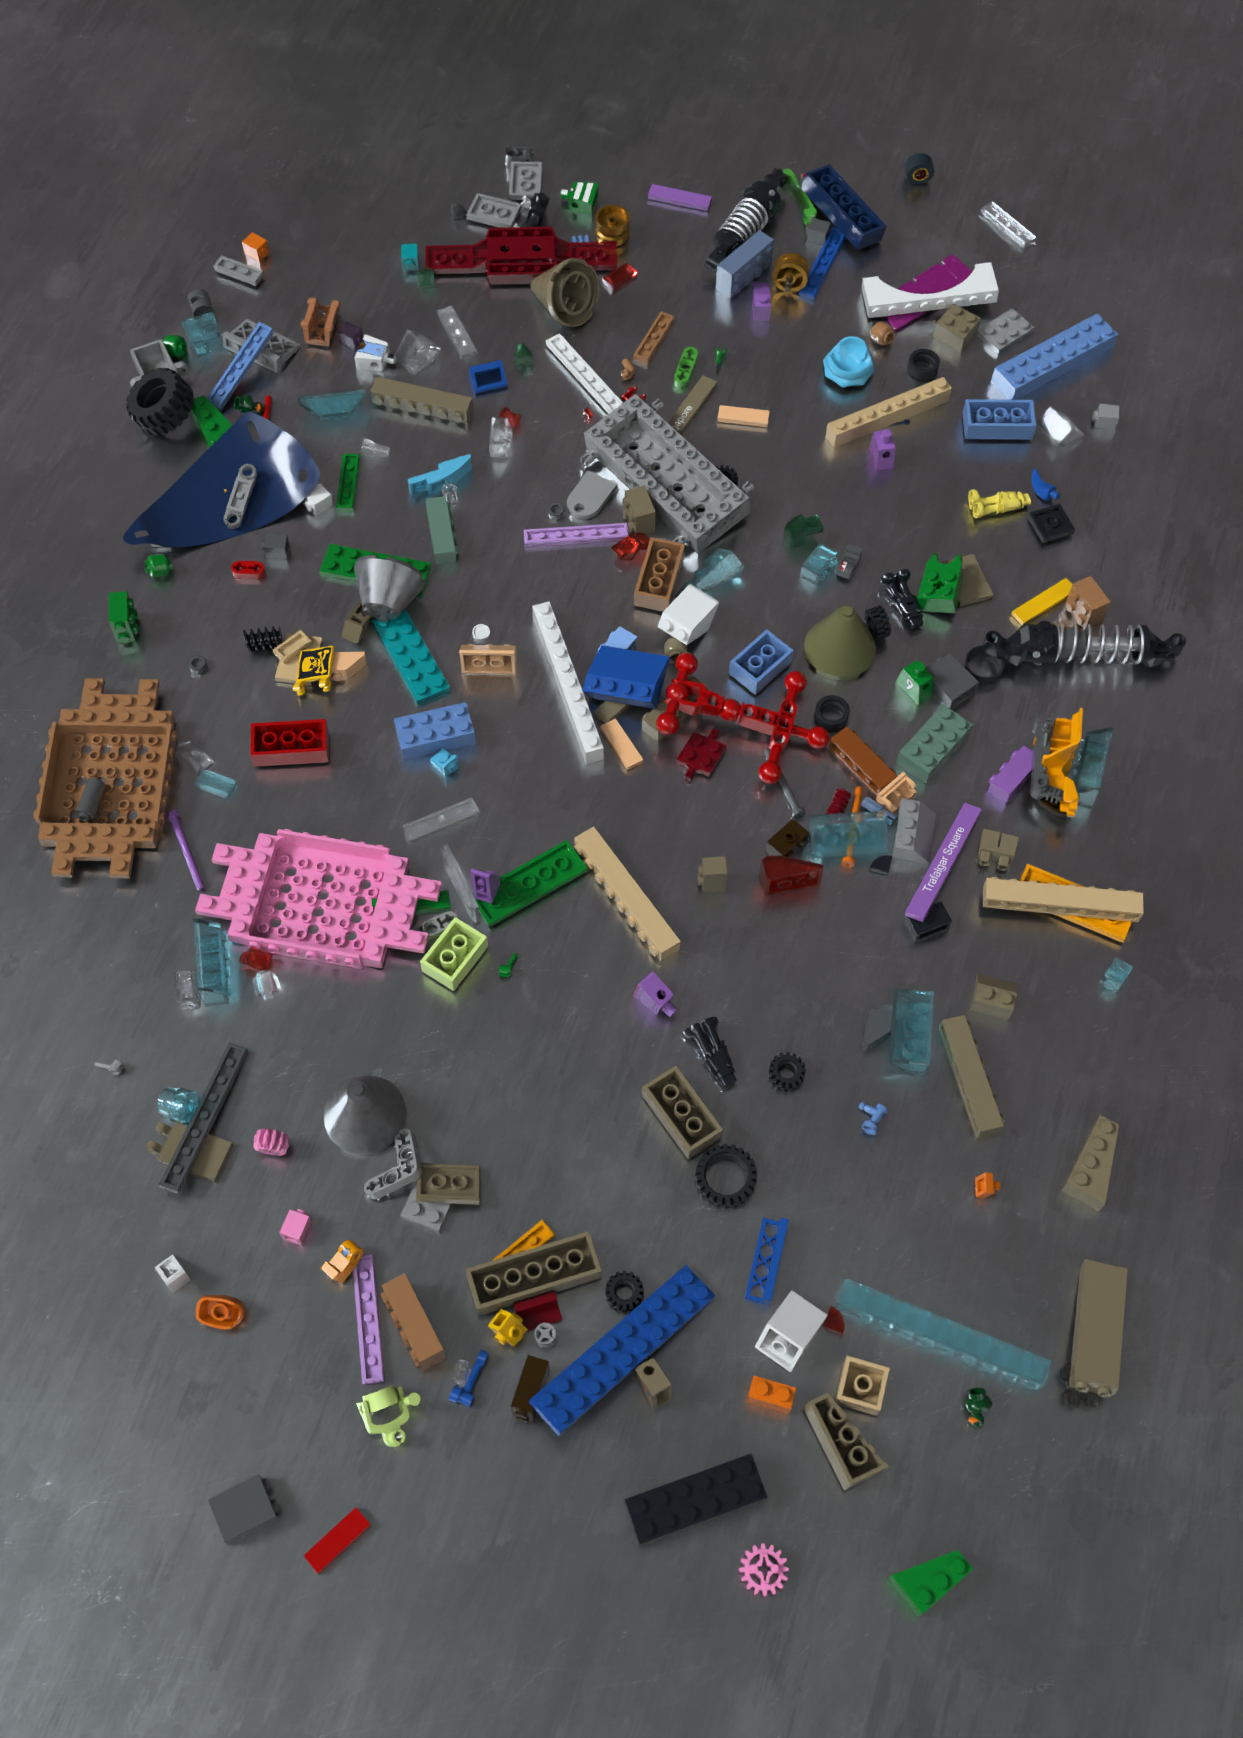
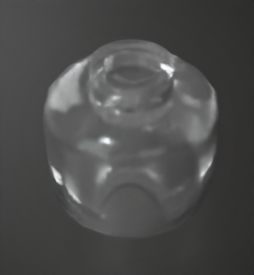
M272 970L259 971L252 979L255 995L263 997V1000L275 998V994L280 991L278 975L272 972Z

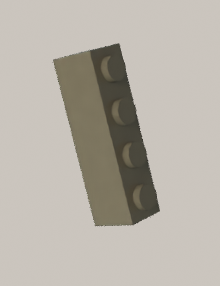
M692 674L687 679L688 681L704 684ZM689 693L687 701L696 702L698 697ZM667 698L659 701L657 709H653L650 713L647 712L642 718V730L657 742L665 736L658 731L656 720L660 714L666 712L668 705L664 701ZM679 710L676 714L679 722L688 715Z

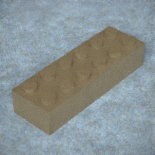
M589 1231L465 1269L478 1316L513 1306L515 1303L544 1294L562 1291L600 1279L602 1273Z

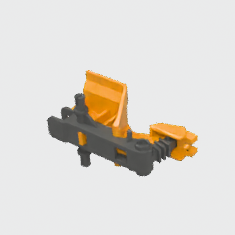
M1080 708L1079 712L1073 714L1071 720L1067 718L1055 719V713L1052 712L1051 716L1045 719V722H1039V711H1035L1032 730L1034 741L1030 794L1036 800L1044 797L1048 800L1051 797L1050 802H1052L1053 798L1056 799V804L1057 801L1060 802V811L1067 812V816L1074 817L1075 811H1077L1079 796L1074 781L1067 776L1072 765L1074 753L1081 741L1083 708Z

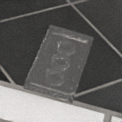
M448 844L441 846L445 869L473 926L480 925L479 906Z

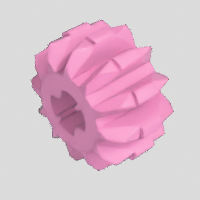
M262 1128L257 1130L254 1136L253 1147L256 1151H260V1153L281 1156L286 1154L289 1147V1136L282 1131Z

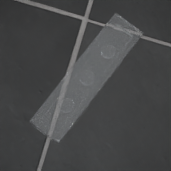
M993 201L981 208L980 213L1021 247L1026 248L1035 242L1036 236Z
M449 306L437 310V315L461 359L477 355V350L453 307Z
M471 797L403 825V830L411 844L480 815V812Z

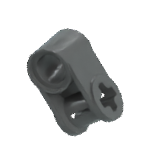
M507 147L505 149V166L511 169V161L526 162L528 160V162H534L532 158L534 154L533 149L530 147Z

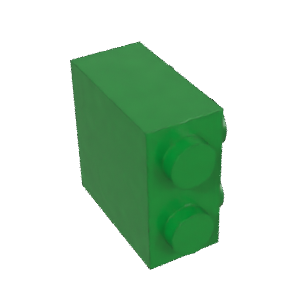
M127 591L109 593V624L117 643L135 642V634H138V626L135 623V619H138L137 609H134L133 599L129 598Z

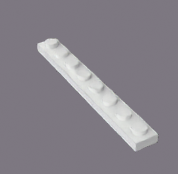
M560 333L546 340L547 347L608 414L623 404Z

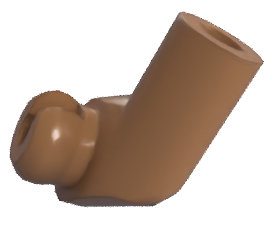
M626 358L622 361L625 369L624 372L621 371V376L623 379L629 380L632 378L635 368L630 360Z

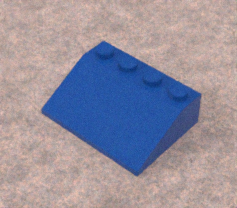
M601 645L586 674L582 691L589 698L657 709L670 657Z

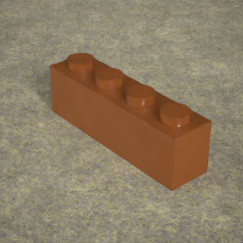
M848 726L831 738L829 748L876 796L898 777L896 772L889 768L883 759L876 755L870 746L864 743L858 734Z

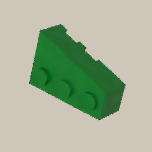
M956 1550L893 1574L888 1580L919 1617L969 1574L973 1567L960 1551Z

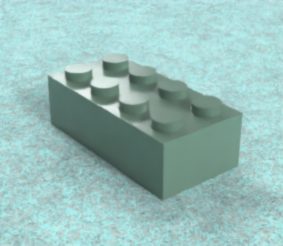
M943 704L900 750L896 764L924 784H927L969 737L973 724Z

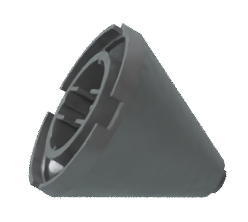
M370 1075L354 1077L340 1084L328 1098L324 1110V1123L331 1140L343 1151L359 1156L377 1154L389 1148V1145L395 1140L399 1131L404 1129L407 1118L406 1105L399 1090L391 1082Z

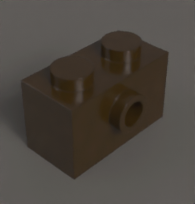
M791 819L767 841L765 851L783 865L786 861H791L799 849L803 850L809 843V832L794 819Z

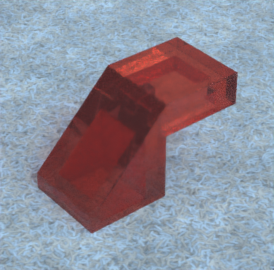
M632 533L613 545L612 550L621 560H633L639 550H647L650 539L645 533Z

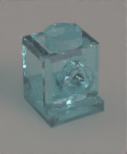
M1116 957L1104 974L1106 977L1103 983L1104 987L1117 993L1133 967Z

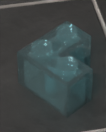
M213 312L181 321L185 337L194 358L210 354L207 341L221 337Z

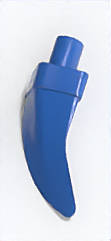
M1034 469L1031 481L1035 493L1046 501L1051 498L1058 500L1060 493L1055 491L1056 486L1043 482L1037 470Z

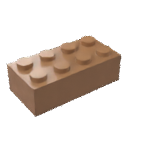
M650 538L634 591V606L663 612L671 604L685 556V544Z
M405 1273L381 1285L384 1292L380 1295L387 1310H393L390 1312V1315L397 1330L402 1328V1331L399 1333L406 1348H412L409 1353L416 1368L421 1366L424 1372L445 1361L447 1358L444 1349Z

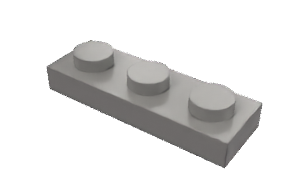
M222 255L213 266L216 272L255 286L264 276L263 270Z

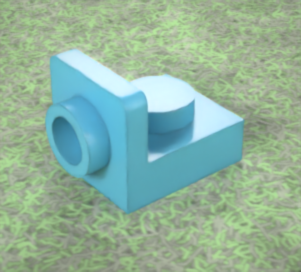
M444 748L430 758V763L444 776L454 772L459 766L458 756L456 754L452 756Z

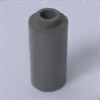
M95 778L87 780L75 812L82 821L88 822L95 818L106 788V784L101 780Z

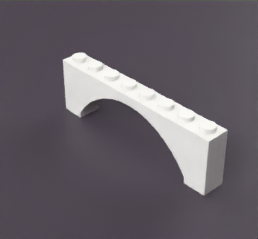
M991 262L975 264L973 272L962 283L949 290L933 294H915L901 291L881 281L879 276L863 278L862 293L868 318L947 309L952 304L963 307L997 302L999 292Z

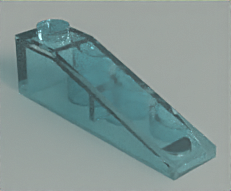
M718 548L703 562L704 567L694 572V579L687 581L675 597L677 598L689 584L704 592L732 578H736L740 575L744 566L733 551Z

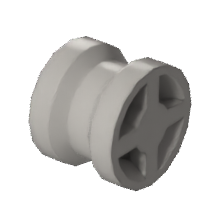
M542 1323L537 1326L534 1333L537 1345L541 1348L553 1346L556 1342V1331L553 1325Z

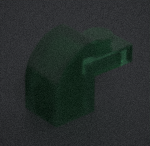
M801 514L792 518L786 524L783 536L788 548L791 549L806 545L807 536L822 533L824 527L818 514L806 518Z

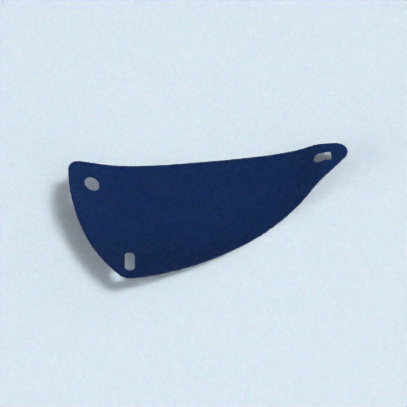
M246 412L158 500L134 521L123 535V540L131 545L148 543L165 547H189L218 542L245 534L277 520L299 505L317 485L320 471L308 451L294 437L268 419L253 412ZM249 421L254 423L260 440L258 442H254L247 427ZM243 464H251L257 471V478L242 524L236 529H230L223 520L239 469ZM302 469L307 471V478L304 482H301L298 478L299 472ZM246 470L244 476H251L252 470ZM230 517L228 522L235 523V521H237V517ZM147 531L149 535L136 538L134 532Z

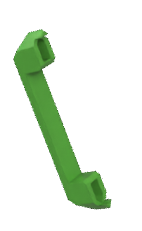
M784 169L783 173L789 176L786 184L790 183L806 208L803 212L804 225L810 224L812 218L816 219L817 211L807 194L801 189V185L792 170Z

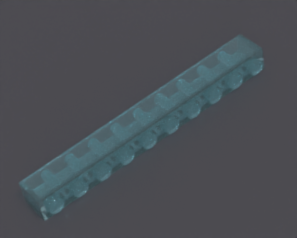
M845 1278L835 1304V1308L840 1313L848 1316L851 1314L859 1317L860 1321L867 1324L875 1323L879 1325L880 1329L887 1332H897L900 1337L906 1340H917L920 1342V1345L932 1349L934 1347L941 1350L943 1355L959 1357L965 1364L979 1365L985 1372L991 1374L996 1372L1003 1375V1378L1007 1381L1021 1382L1027 1389L1033 1391L1041 1390L1045 1385L1052 1361Z

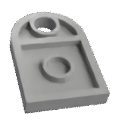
M588 470L567 498L569 513L580 520L595 517L616 491L617 484ZM577 508H583V509H584V510L581 511V512L575 511Z

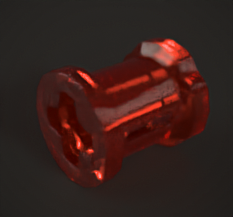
M504 407L499 414V420L505 421L510 424V427L515 428L521 420V415L513 413L508 407Z

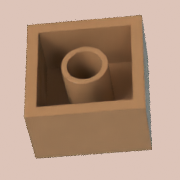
M1089 576L1072 584L1065 605L1067 610L1075 617L1078 625H1081L1085 631L1088 624L1094 627L1103 622L1111 602L1092 576Z

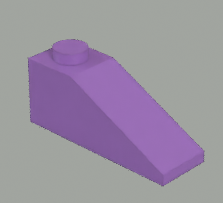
M752 282L753 321H769L771 297L768 282Z
M471 868L470 874L474 898L492 904L500 886L499 875L493 871L486 872Z

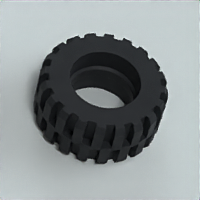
M156 368V370H151L148 374H144L139 381L137 380L134 383L135 386L130 389V395L127 396L126 407L128 415L146 433L151 435L168 434V431H174L177 426L183 424L184 419H187L194 403L191 387L176 371L170 368Z

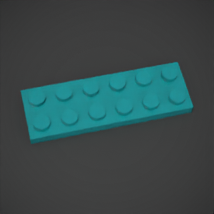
M406 609L396 619L388 620L387 623H381L377 619L372 620L373 627L417 705L450 691L449 684Z

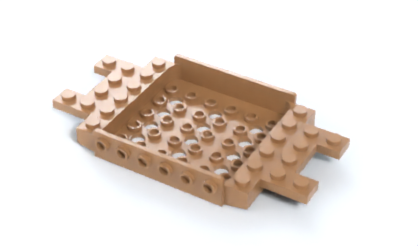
M85 678L80 709H61L59 724L56 721L52 722V727L48 730L49 743L45 747L46 760H43L42 763L43 776L39 780L41 788L40 793H37L36 796L37 809L34 810L33 817L40 827L38 841L41 846L56 847L51 871L53 877L72 878L75 861H111L110 878L130 879L135 848H156L159 833H163L166 821V808L168 806L175 746L178 738L177 730H174L175 717L173 712L156 711L160 686L158 679H140L138 695L103 694L105 686L103 678ZM86 746L93 747L92 751L87 754L82 752L83 748ZM105 746L111 747V751L107 754L101 753V749ZM122 747L130 748L126 754L119 753ZM141 747L148 748V752L143 755L139 754L138 750ZM81 778H86L87 780L89 778H104L106 780V788L97 810L101 812L100 816L88 822L82 821L79 818H72L71 815L77 810L85 785H77V781ZM117 779L125 780L122 786H115L114 782ZM136 779L143 780V784L141 786H133V782ZM111 812H119V817L110 819L109 815ZM131 812L138 813V817L133 820L129 819L128 815Z

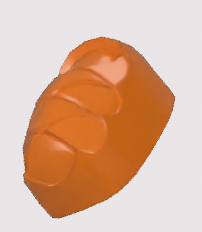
M204 1295L199 1299L196 1306V1319L202 1324L218 1329L234 1328L245 1315V1305L243 1302L227 1295Z

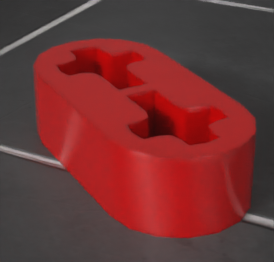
M236 561L231 565L232 574L238 579H261L266 574L263 563L259 561Z

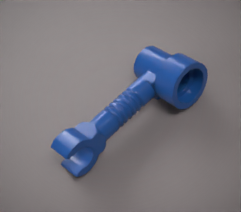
M480 1350L464 1387L455 1383L448 1400L470 1406L474 1398V1394L471 1391L488 1357V1352Z

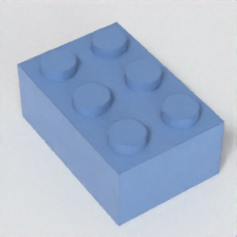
M766 629L730 661L729 674L756 695L792 663L794 650Z

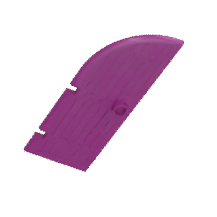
M952 254L942 260L944 265L937 263L913 278L915 283L908 281L900 286L898 290L915 294H933L946 291L962 283L973 271ZM928 311L887 316V319L894 330L898 331Z

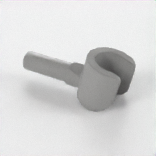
M114 1060L111 1065L98 1061L95 1062V1066L106 1068L115 1075L120 1074L124 1069V1066L118 1060Z

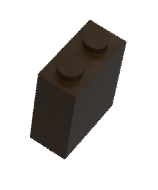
M531 1355L527 1356L511 1404L512 1415L515 1416L516 1420L527 1423L528 1420L534 1422L537 1411L529 1404V1400L545 1387L550 1373L549 1361Z

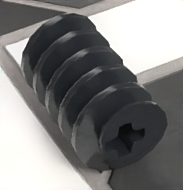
M280 625L278 631L272 626L271 632H269L267 627L264 628L263 633L260 628H257V633L250 629L249 634L246 633L245 629L243 630L245 646L249 652L253 651V647H255L256 651H259L261 646L263 650H267L268 645L271 649H274L275 644L279 646L283 642Z

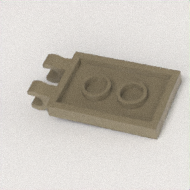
M158 1122L155 1130L158 1131V1134L168 1138L164 1146L149 1140L146 1149H149L148 1152L159 1155L158 1162L169 1165L187 1126L175 1122L172 1128L162 1122ZM208 1134L190 1173L216 1182L231 1151L232 1142Z

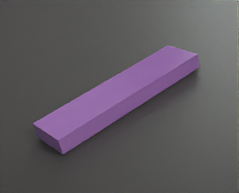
M655 184L651 185L648 193V199L707 212L712 201V196Z

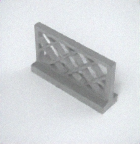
M246 319L231 333L227 331L223 333V347L237 354L248 339L246 335L252 333L257 323ZM247 326L253 328V329L244 330V328H246ZM274 332L268 341L269 343L264 347L270 348V350L263 349L254 363L278 373L281 371V365L300 349V344ZM276 339L280 341V342H271V340H276ZM284 346H291L292 348L284 349ZM272 347H282V349L273 350Z

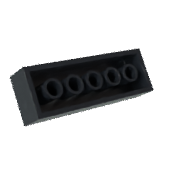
M751 1453L624 1499V1504L638 1546L641 1548L766 1502L768 1497Z

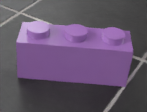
M1024 745L1020 750L1016 749L1010 757L1011 760L1009 762L1005 761L1000 767L998 775L994 774L990 778L988 791L1004 803H1007L1031 776L1033 751Z

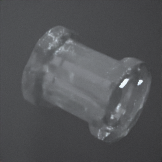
M451 483L445 484L442 487V494L446 496L447 503H451V506L457 504V487Z

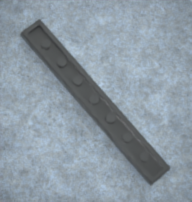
M228 1043L159 1183L160 1188L180 1194L247 1056V1048Z

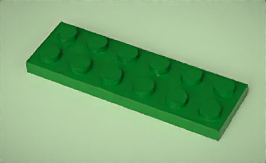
M329 544L320 569V576L357 582L354 571L357 559L369 555H376V559L386 560V557H391L406 562L423 574L422 579L425 580L426 585L431 570V563ZM424 588L419 592L420 595L423 594Z
M565 840L500 877V886L492 904L475 899L473 893L469 895V899L490 928L588 872V868L568 840Z

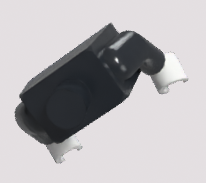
M542 192L535 193L531 199L524 196L522 198L523 202L520 204L524 208L529 209L526 222L521 227H541L550 198ZM516 223V224H514L512 227H520V226Z

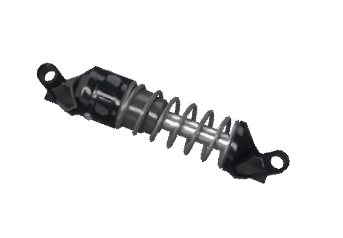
M1040 621L1039 623H1023L1007 639L1002 637L997 631H989L985 636L982 648L987 654L995 656L997 659H1006L1016 666L1022 663L1045 665L1046 663H1056L1058 659L1069 663L1074 658L1078 663H1083L1087 657L1093 664H1096L1101 657L1107 664H1110L1116 657L1120 664H1124L1130 658L1134 664H1144L1152 668L1162 662H1174L1175 657L1181 654L1186 644V638L1182 634L1175 633L1165 641H1162L1150 631L1147 625H1137L1135 629L1132 625H1129L1126 637H1120V628L1118 625H1115L1113 637H1106V627L1104 624L1100 626L1099 637H1092V626L1090 624L1087 625L1085 632L1084 629H1078L1076 624L1073 627H1064L1063 624L1058 626V624H1051L1049 621ZM1090 651H1100L1096 660L1092 659ZM1104 651H1114L1110 660H1106ZM1117 651L1127 652L1124 660H1120Z

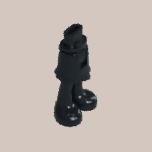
M903 569L895 576L892 572L883 575L879 579V583L891 594V602H893V606L897 608L905 619V622L912 629L923 626V615L916 595H912L907 585V581L911 577L909 569Z
M710 1017L703 1020L701 1026L707 1033L714 1047L713 1049L707 1043L699 1023H695L687 1028L683 1034L687 1039H695L704 1056L702 1059L712 1075L716 1077V1081H720L722 1087L725 1088L737 1082L734 1075L736 1071L733 1068L725 1040L720 1041L716 1027L719 1021L717 1017Z

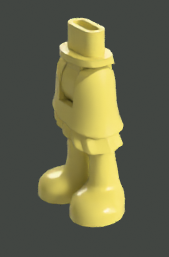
M973 489L969 491L968 495L970 510H973L972 514L976 519L996 512V515L999 513L1003 514L1008 511L1024 508L1025 505H1031L1028 493L1001 491L997 492V495L980 497L979 492Z

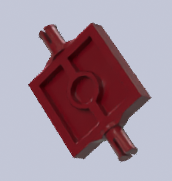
M712 729L708 737L696 732L692 733L676 759L677 764L688 769L684 775L685 780L691 781L694 773L703 774L708 777L711 776L727 749L725 744L715 740L720 733L717 729L716 731Z

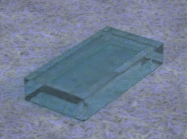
M202 769L194 785L196 788L229 799L237 786V782Z

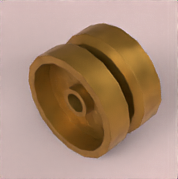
M606 205L595 214V236L599 242L616 241L617 246L627 242L630 233V214L625 208L619 205Z

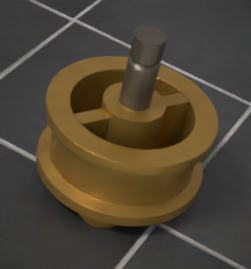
M799 253L781 255L774 265L772 274L774 284L785 292L800 291L807 284L810 271L809 263Z

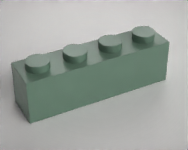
M446 496L425 499L436 565L457 562L456 555H459L458 544H454V541H457L456 532L451 529V527H454L453 516L449 517V513H452L451 503H447Z

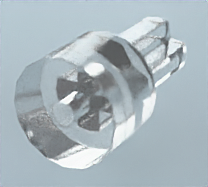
M363 439L361 454L389 456L390 447L375 444L373 440Z

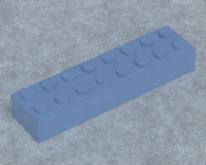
M1095 314L994 368L991 382L1009 400H1018L1113 349L1118 333L1102 317Z

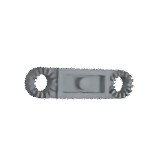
M243 464L239 469L223 520L230 529H236L242 524L257 478V471L251 464ZM246 470H252L253 473L251 474V476L249 475V477L244 476V472ZM232 516H236L237 521H235V523H229V518Z

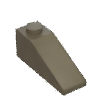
M361 599L345 620L341 635L342 638L356 644L364 636L373 616H367L362 613Z

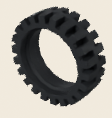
M727 1144L722 1146L715 1145L713 1149L709 1148L706 1153H703L698 1161L695 1172L696 1186L700 1191V1195L704 1196L708 1203L712 1202L714 1206L720 1205V1208H725L726 1206L733 1208L734 1205L739 1206L743 1201L748 1200L756 1186L757 1168L753 1158H750V1154L748 1152L745 1153L741 1147L738 1149L733 1144L731 1146ZM721 1157H730L743 1165L746 1172V1182L739 1192L723 1195L715 1192L709 1186L706 1180V1170L714 1160Z

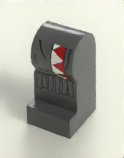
M848 544L838 565L836 575L850 580L861 560L863 549Z

